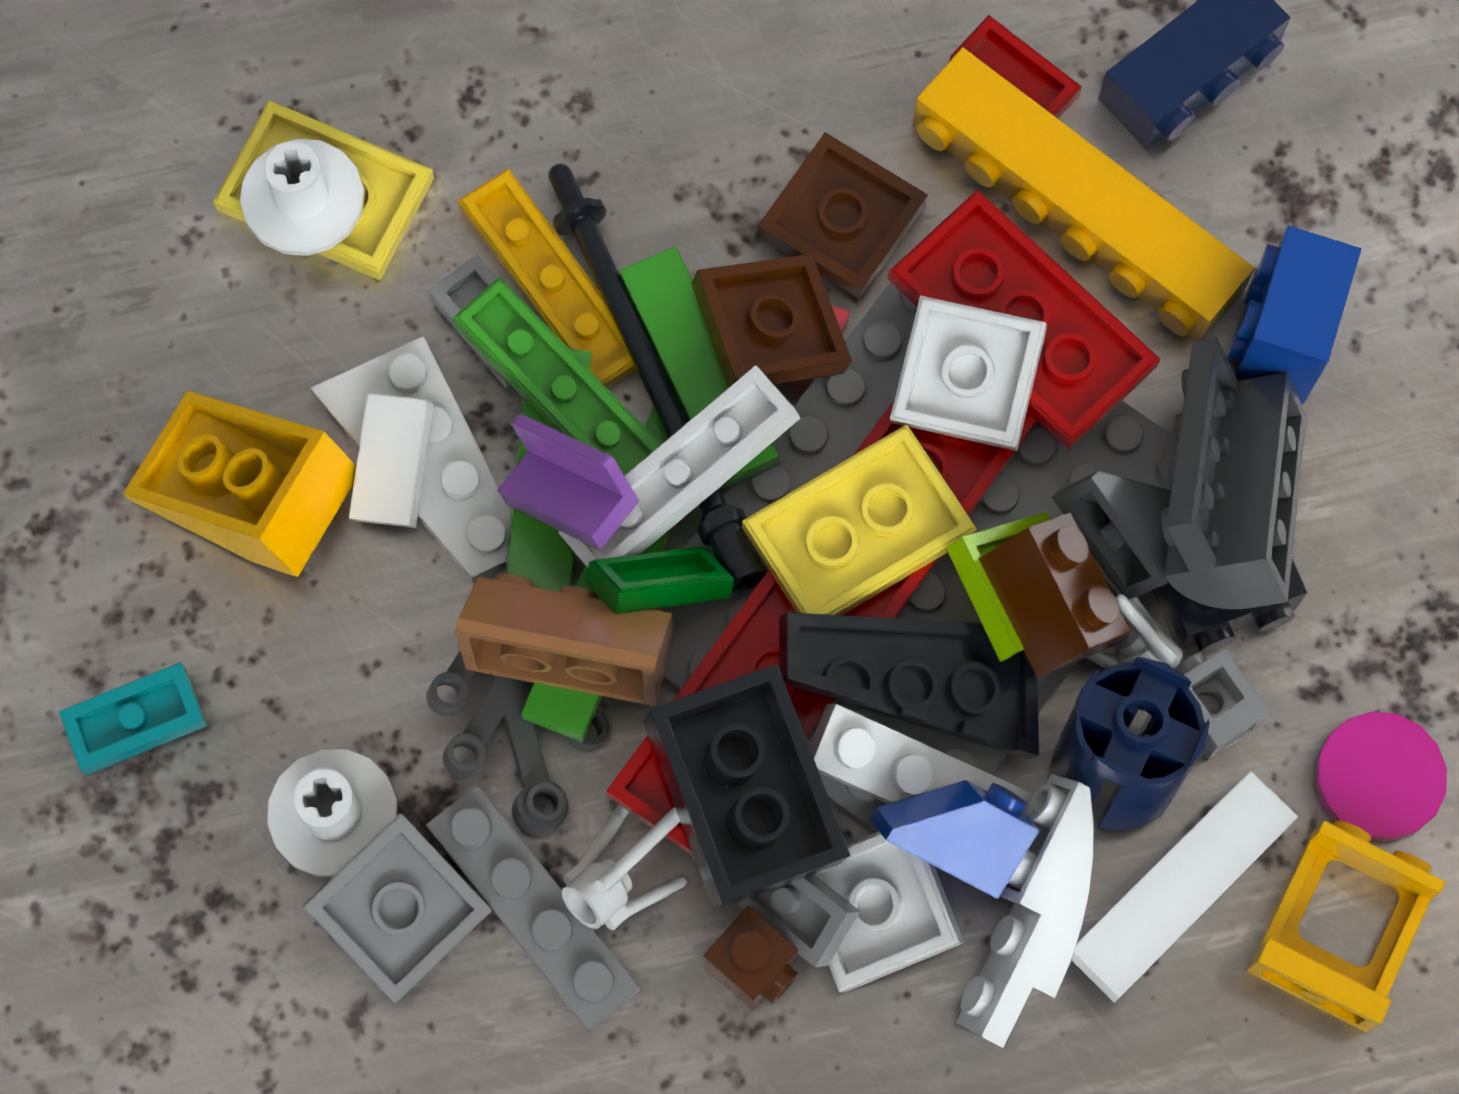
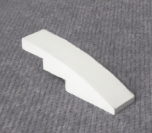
M1250 771L1076 944L1071 960L1115 1003L1299 816Z

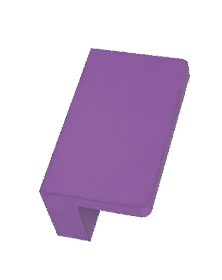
M519 414L511 425L528 452L497 491L506 505L601 551L639 502L617 462L612 456L525 415Z

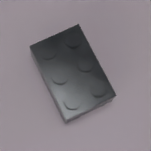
M778 664L649 710L644 720V725L714 911L839 865L851 856Z

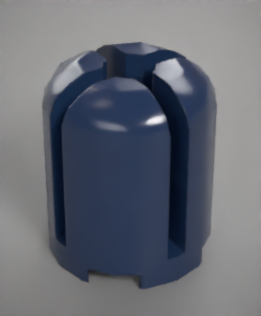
M1136 657L1134 663L1113 665L1098 673V669L1092 674L1076 699L1075 706L1053 750L1050 764L1052 774L1078 781L1090 788L1092 804L1106 778L1118 784L1099 824L1100 828L1113 831L1139 829L1163 815L1206 747L1210 725L1209 718L1205 723L1201 705L1189 689L1192 683L1189 678L1167 663L1143 657ZM1138 710L1145 711L1149 715L1139 734L1135 735L1129 730V727Z

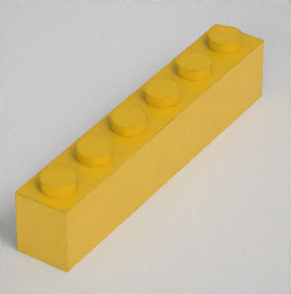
M962 47L916 98L912 125L916 127L917 133L927 145L937 151L946 150L964 164L966 172L973 180L987 188L993 186L1011 200L1014 209L1025 220L1033 224H1040L1041 222L1060 237L1061 244L1072 256L1082 261H1092L1108 274L1110 282L1118 291L1130 298L1139 297L1156 310L1160 321L1175 334L1180 336L1188 335L1195 341L1203 340L1244 292L1255 267Z

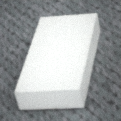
M367 393L349 519L358 522L416 528L434 408L433 402L426 399Z

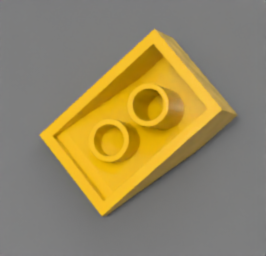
M187 390L126 487L123 495L128 500L251 562L298 577L352 488L356 465L325 431Z

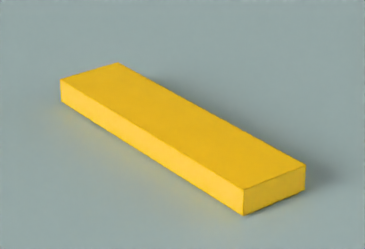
M509 168L458 200L460 211L536 315L569 349L592 352L590 371L607 389L612 388L637 371L602 294Z

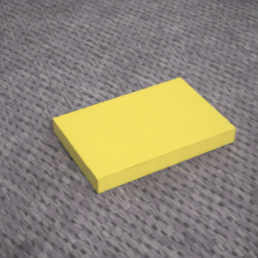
M269 100L213 201L216 210L246 223L240 204L243 178L254 160L272 146L294 139L321 140L342 150L358 169L365 194L362 215L351 234L332 249L317 254L381 281L434 180L433 169Z
M907 424L742 521V529L797 613L844 615L948 553L946 547L959 538L977 532V528Z

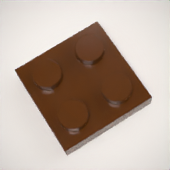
M825 132L759 223L757 236L791 257L812 254L820 275L861 299L926 206L928 194Z
M812 254L697 270L691 284L728 388L755 365L772 384L845 373L852 359Z

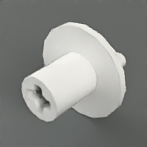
M294 139L272 146L254 160L242 181L240 204L247 227L262 244L282 254L309 256L332 249L351 234L362 215L365 192L357 167L342 150L321 140Z
M321 749L297 759L278 777L268 799L267 826L276 849L294 868L318 878H332L397 816L398 801L388 776L370 758L348 749Z

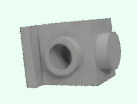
M1226 649L1221 650L1209 659L1205 657L1202 651L1198 652L1176 667L1177 671L1192 682L1189 689L1201 705L1205 723L1209 718L1210 725L1206 747L1201 753L1206 761L1257 729L1271 713ZM1202 695L1214 697L1219 703V712L1210 714L1198 697Z

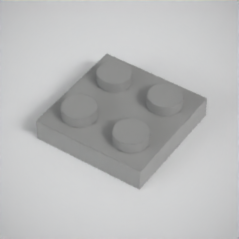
M400 813L302 905L395 1004L492 911L481 897Z

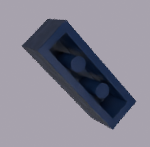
M1198 0L1109 69L1105 74L1098 99L1146 150L1163 136L1168 141H1171L1189 127L1195 119L1194 112L1208 101L1213 106L1221 103L1236 89L1240 83L1239 76L1252 66L1258 71L1262 70L1281 53L1285 46L1281 39L1291 17L1274 0Z

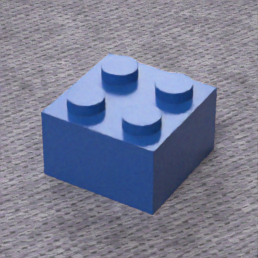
M1287 226L1278 247L1270 244L1266 245L1259 266L1255 268L1244 299V304H1247L1242 322L1238 323L1227 355V359L1237 361L1234 374L1238 381L1287 371L1301 404H1304L1329 362L1362 248L1292 226Z

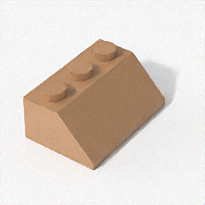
M498 574L496 580L478 576L458 617L455 629L466 670L657 707L673 635L672 613L662 612V608L615 614L603 600L598 599V595L595 592L582 587L563 586L557 592L536 588L531 580L519 575Z

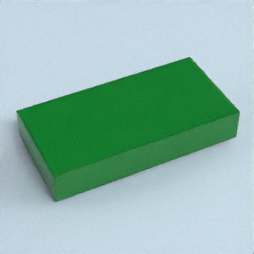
M703 546L589 561L586 582L615 614L728 599L731 598L734 578Z

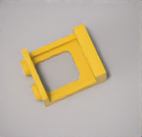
M1324 820L1310 834L1246 971L1367 1033L1382 1024L1392 1002L1391 999L1387 998L1430 901L1442 892L1446 881L1430 874L1432 867L1421 858L1403 851H1395L1392 855L1370 844L1371 836L1361 828L1344 821H1335L1334 824H1331ZM1331 861L1342 862L1391 887L1396 893L1397 901L1369 963L1364 967L1355 966L1304 940L1299 933L1300 921L1327 864Z

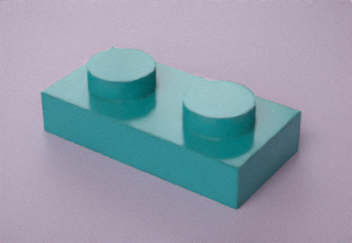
M182 662L58 711L80 771L85 776L208 726L187 670Z

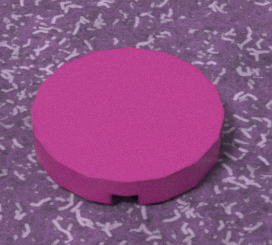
M1368 712L1347 719L1327 737L1315 760L1314 787L1323 810L1334 822L1344 821L1366 831L1371 836V841L1390 843L1414 835L1437 815L1447 793V767L1438 744L1419 724L1395 713Z

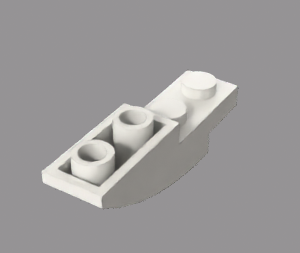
M1055 774L1050 775L1047 784L1042 785L1030 801L1028 818L1040 831L1000 895L1013 902L1014 905L1009 915L1002 918L995 927L990 940L991 952L980 974L974 977L966 986L960 1002L961 1012L956 1021L958 1025L1002 1048L1032 988L1053 998L1056 997L1072 959L1081 931L1089 895L1093 863V812L1090 788L1078 781Z

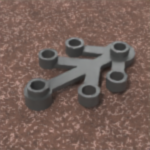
M461 651L458 652L447 672L436 676L427 690V703L431 710L438 715L452 716L458 713L469 697L467 683L475 672L465 669ZM492 675L493 684L464 732L452 738L443 753L444 766L449 773L456 777L466 778L474 775L485 761V746L503 718L523 788L513 801V819L519 829L528 835L536 837L549 835L566 818L569 804L563 789L556 783L549 781L534 723L522 719V710L534 683ZM442 685L451 686L458 694V701L455 703L442 701L437 694V687ZM596 710L591 721L597 730L596 738H584L583 742L567 736L569 743L574 748L580 751H592L607 737L609 724L602 712ZM459 746L469 748L475 756V762L471 765L459 763L454 756V748ZM535 795L549 797L554 806L553 812L549 814L539 812L533 804V797Z

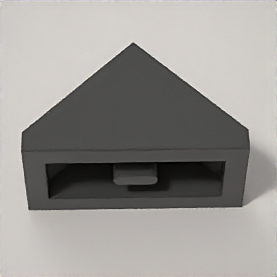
M1097 471L1059 490L1052 496V499L1063 514L1071 512L1080 532L1088 543L1089 550L1120 594H1123L1130 600L1168 583L1164 576L1168 544L1162 530L1161 514L1163 508L1169 507L1171 490Z

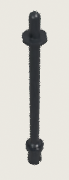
M562 163L555 164L551 167L548 177L562 210L554 217L553 226L558 235L576 237L669 439L686 425L688 420L597 227L605 218L607 210L602 200L583 197L576 179L567 165ZM718 488L699 504L703 517L697 532L702 543L712 547L718 562L734 578L732 592H742L757 586L767 571L762 566L753 544L742 529V521L747 518L744 510L726 504Z

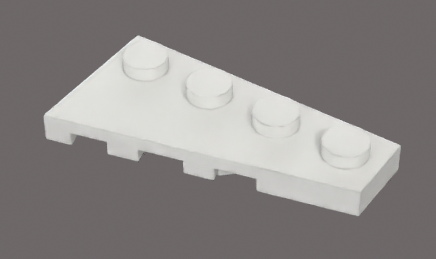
M424 336L310 387L313 397L326 412L330 413L358 449L367 393L426 399L433 402L434 408L418 517L425 528L473 584H475L478 576L488 578L506 569L511 511L497 491L499 487Z

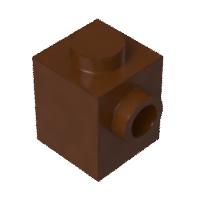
M747 906L703 955V967L753 1011L764 998L771 1004H774L797 978L799 973L792 966L797 961L798 949L752 908Z

